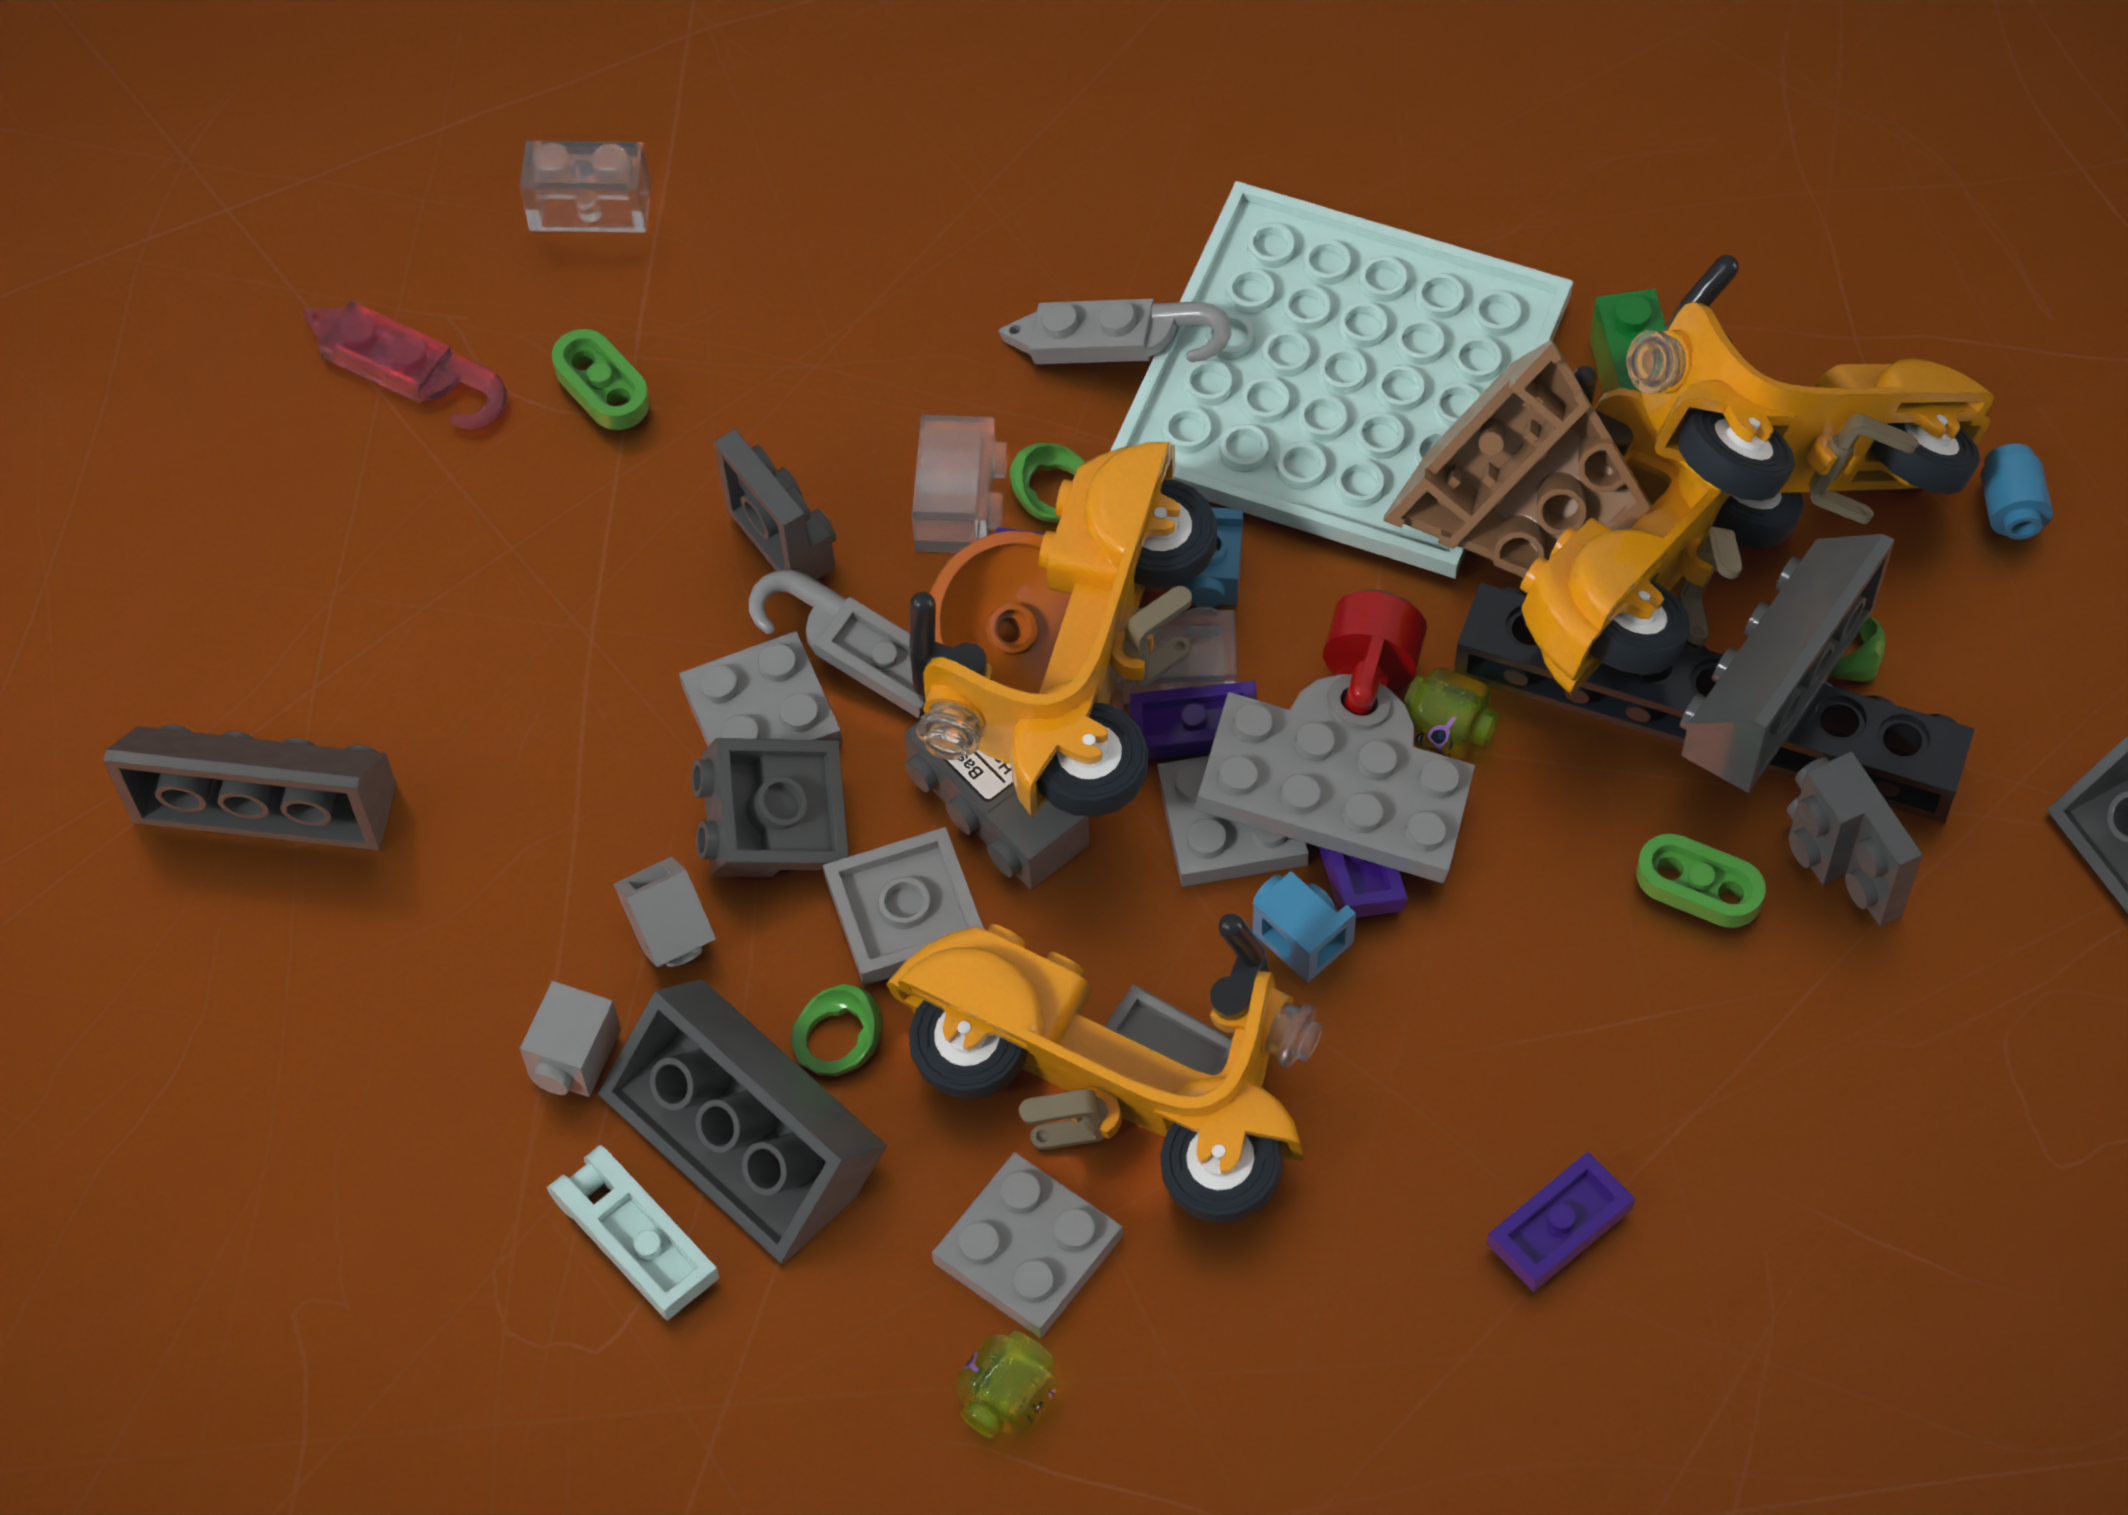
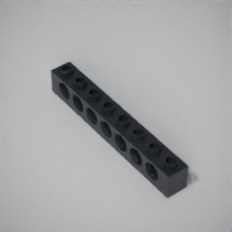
M1480 582L1457 643L1454 667L1455 677L1465 679L1462 677L1464 675L1473 678L1472 682L1480 684L1481 681L1485 686L1684 745L1686 730L1680 727L1683 714L1697 693H1710L1716 682L1712 681V676L1724 654L1711 651L1704 645H1694L1686 641L1674 665L1661 673L1646 674L1662 680L1658 682L1644 680L1640 677L1643 675L1619 671L1602 663L1576 692L1570 695L1557 683L1547 668L1539 646L1526 645L1519 642V640L1523 639L1534 640L1526 626L1521 611L1527 595L1512 587L1497 588ZM1825 681L1765 770L1795 778L1803 767L1814 760L1828 758L1831 761L1852 751L1891 808L1945 824L1975 728L1958 724L1954 719L1942 714L1927 715L1897 706L1887 698L1876 695L1863 696L1833 687L1829 682ZM1826 730H1837L1847 737H1835L1828 734ZM1888 749H1900L1908 753L1910 756H1898L1890 752Z

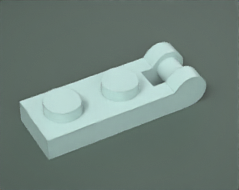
M599 1145L584 1157L586 1165L569 1178L562 1174L547 1186V1190L560 1209L568 1217L573 1218L663 1318L668 1321L719 1279L717 1267L602 1145ZM602 1185L611 1190L595 1204L588 1199Z

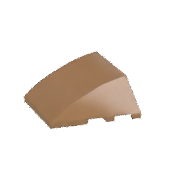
M1553 339L1512 362L1428 450L1384 515L1383 521L1402 528L1403 524L1437 537L1439 544L1452 549L1459 546L1493 560L1496 567L1524 578L1538 557L1542 556L1549 560L1556 542L1568 527L1578 531L1592 517L1613 531L1630 529L1643 514L1645 515L1651 509V502Z

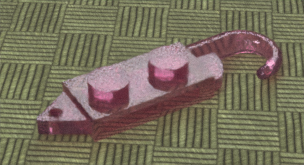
M352 301L349 302L346 308L305 309L303 311L307 324L319 341L318 347L322 358L419 403H422L423 400L432 401L440 399L451 392L460 382L485 393L487 402L482 410L470 415H451L450 422L455 426L469 429L491 424L502 414L507 404V389L501 377L491 369L452 352L449 345Z

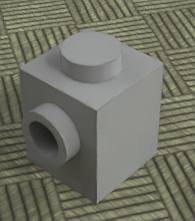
M672 856L613 884L643 953L656 967L665 963L669 967L687 963L701 954V946L716 939L687 870Z
M555 981L551 982L520 1047L528 1075L537 1086L558 1095H566L568 1091L590 1097L621 1031L613 1000Z

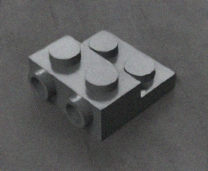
M736 429L714 441L727 511L775 570L792 569L805 573L815 580L834 570L835 562L832 543L837 539L835 531L821 510L815 509L812 512L802 498L801 490L792 474L784 467L777 470L766 452L759 445L751 448Z
M716 738L701 754L702 759L694 761L691 773L692 791L696 798H705L706 821H700L697 827L696 850L701 860H710L711 877H773L780 870H823L824 864L849 857L839 740Z
M1852 751L1831 761L1828 758L1812 761L1797 773L1795 781L1800 787L1801 793L1799 797L1789 804L1786 810L1793 821L1789 833V844L1795 858L1804 868L1811 867L1823 886L1845 876L1846 886L1851 898L1858 907L1869 910L1879 927L1902 917L1923 854Z

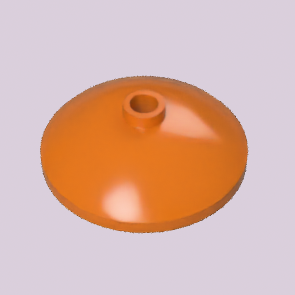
M1006 531L991 534L961 549L945 564L936 577L929 593L934 597L936 603L935 642L952 648L961 643L978 645L986 654V663L991 664L993 681L1009 688L1038 694L1071 594L1048 589L1047 569L1039 568L1038 566L1044 535L1024 531ZM1001 621L1009 622L1014 627L1016 636L1013 642H1006L999 636L998 626Z

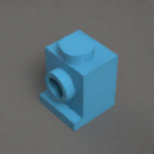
M1211 507L1217 521L1216 551L1205 571L1189 583L1178 586L1188 588L1192 595L1191 603L1199 607L1210 608L1221 604L1238 605L1243 540V509Z
M1292 871L1284 877L1280 875L1271 877L1261 886L1253 899L1252 932L1307 983L1354 943L1356 912L1348 905L1344 906L1339 912H1336L1332 899L1322 888L1313 883L1307 886Z

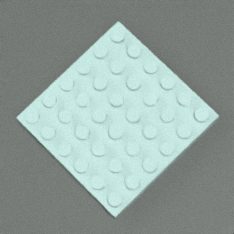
M1236 181L1180 302L1210 303L1224 310L1231 321V337L1226 347L1216 356L1205 361L1189 362L1186 359L1187 352L1207 344L1212 338L1213 329L1208 326L1177 327L1167 347L1154 356L1110 451L1147 442H1171V445H1175V472L1173 480L1195 488L1210 502L1232 509H1243V512L1456 579L1467 552L1466 549L1459 546L1452 549L1439 544L1437 537L1405 524L1400 528L1383 521L1384 515L1428 450L1512 362L1549 340L1554 339L1571 297L1573 281Z

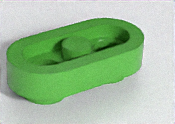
M577 329L564 334L556 341L552 349V362L558 381L599 425L608 429L623 430L635 426L644 419L650 406L646 382L641 374L604 335L591 329ZM585 364H590V365H591V366H590L588 369H586V370H578V369H577V368H578L579 366H581V365H585ZM618 402H626V404L621 406H613Z
M1661 834L1653 837L1643 846L1639 855L1636 871L1638 883L1648 896L1657 901L1727 928L1745 926L1752 922L1761 911L1766 892L1765 881L1759 870L1745 860L1678 834ZM1663 869H1671L1680 877L1669 880L1662 877L1658 872ZM1726 893L1733 894L1739 898L1740 902L1729 904L1723 902L1719 896Z

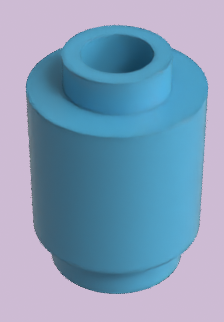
M2006 444L1990 451L1984 459V467L1981 470L1980 478L1991 528L1996 533L2012 539H2027L2035 536L2053 517L2042 461L2034 455L2033 450L2029 446L2024 444Z

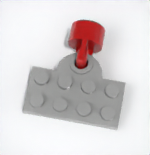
M1363 590L1348 594L1336 604L1323 649L1324 662L1334 676L1318 679L1303 689L1290 710L1228 692L1194 810L1444 884L1449 872L1475 765L1414 747V724L1405 704L1392 692L1407 686L1415 677L1427 633V623L1421 612L1406 599L1386 591Z

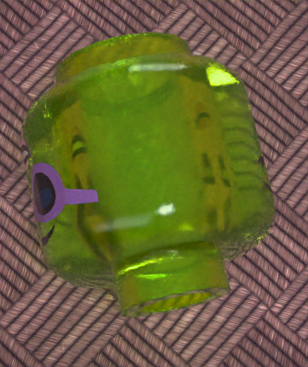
M1442 667L1432 669L1426 677L1416 675L1403 702L1414 724V744L1453 759L1466 757L1475 744L1485 748L1493 735L1499 717V712L1489 709L1491 692L1488 685Z
M1011 1331L1008 1336H987L958 1374L954 1383L957 1396L965 1406L960 1412L961 1417L970 1427L989 1438H994L998 1431L1012 1436L1024 1435L1029 1431L1057 1390L1058 1382L1052 1370L1055 1365L1054 1358L1038 1342L1017 1331Z

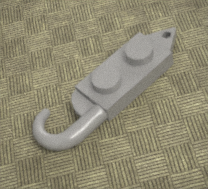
M1153 298L1039 303L1036 312L1000 328L999 333L1005 343L1030 354L1034 364L1149 361L1150 356L1158 354L1167 347L1177 327L1208 326L1213 329L1210 341L1200 348L1188 351L1186 354V359L1189 362H1198L1216 356L1226 347L1231 337V321L1224 310L1214 304L1204 302L1155 303Z
M792 569L776 570L763 576L753 586L748 599L749 614L755 625L764 633L772 634L775 630L774 624L767 618L764 610L767 599L778 592H788L813 607L807 620L806 638L808 645L815 655L918 719L924 713V703L920 701L913 688L909 648L910 633L850 596L846 599L809 575Z

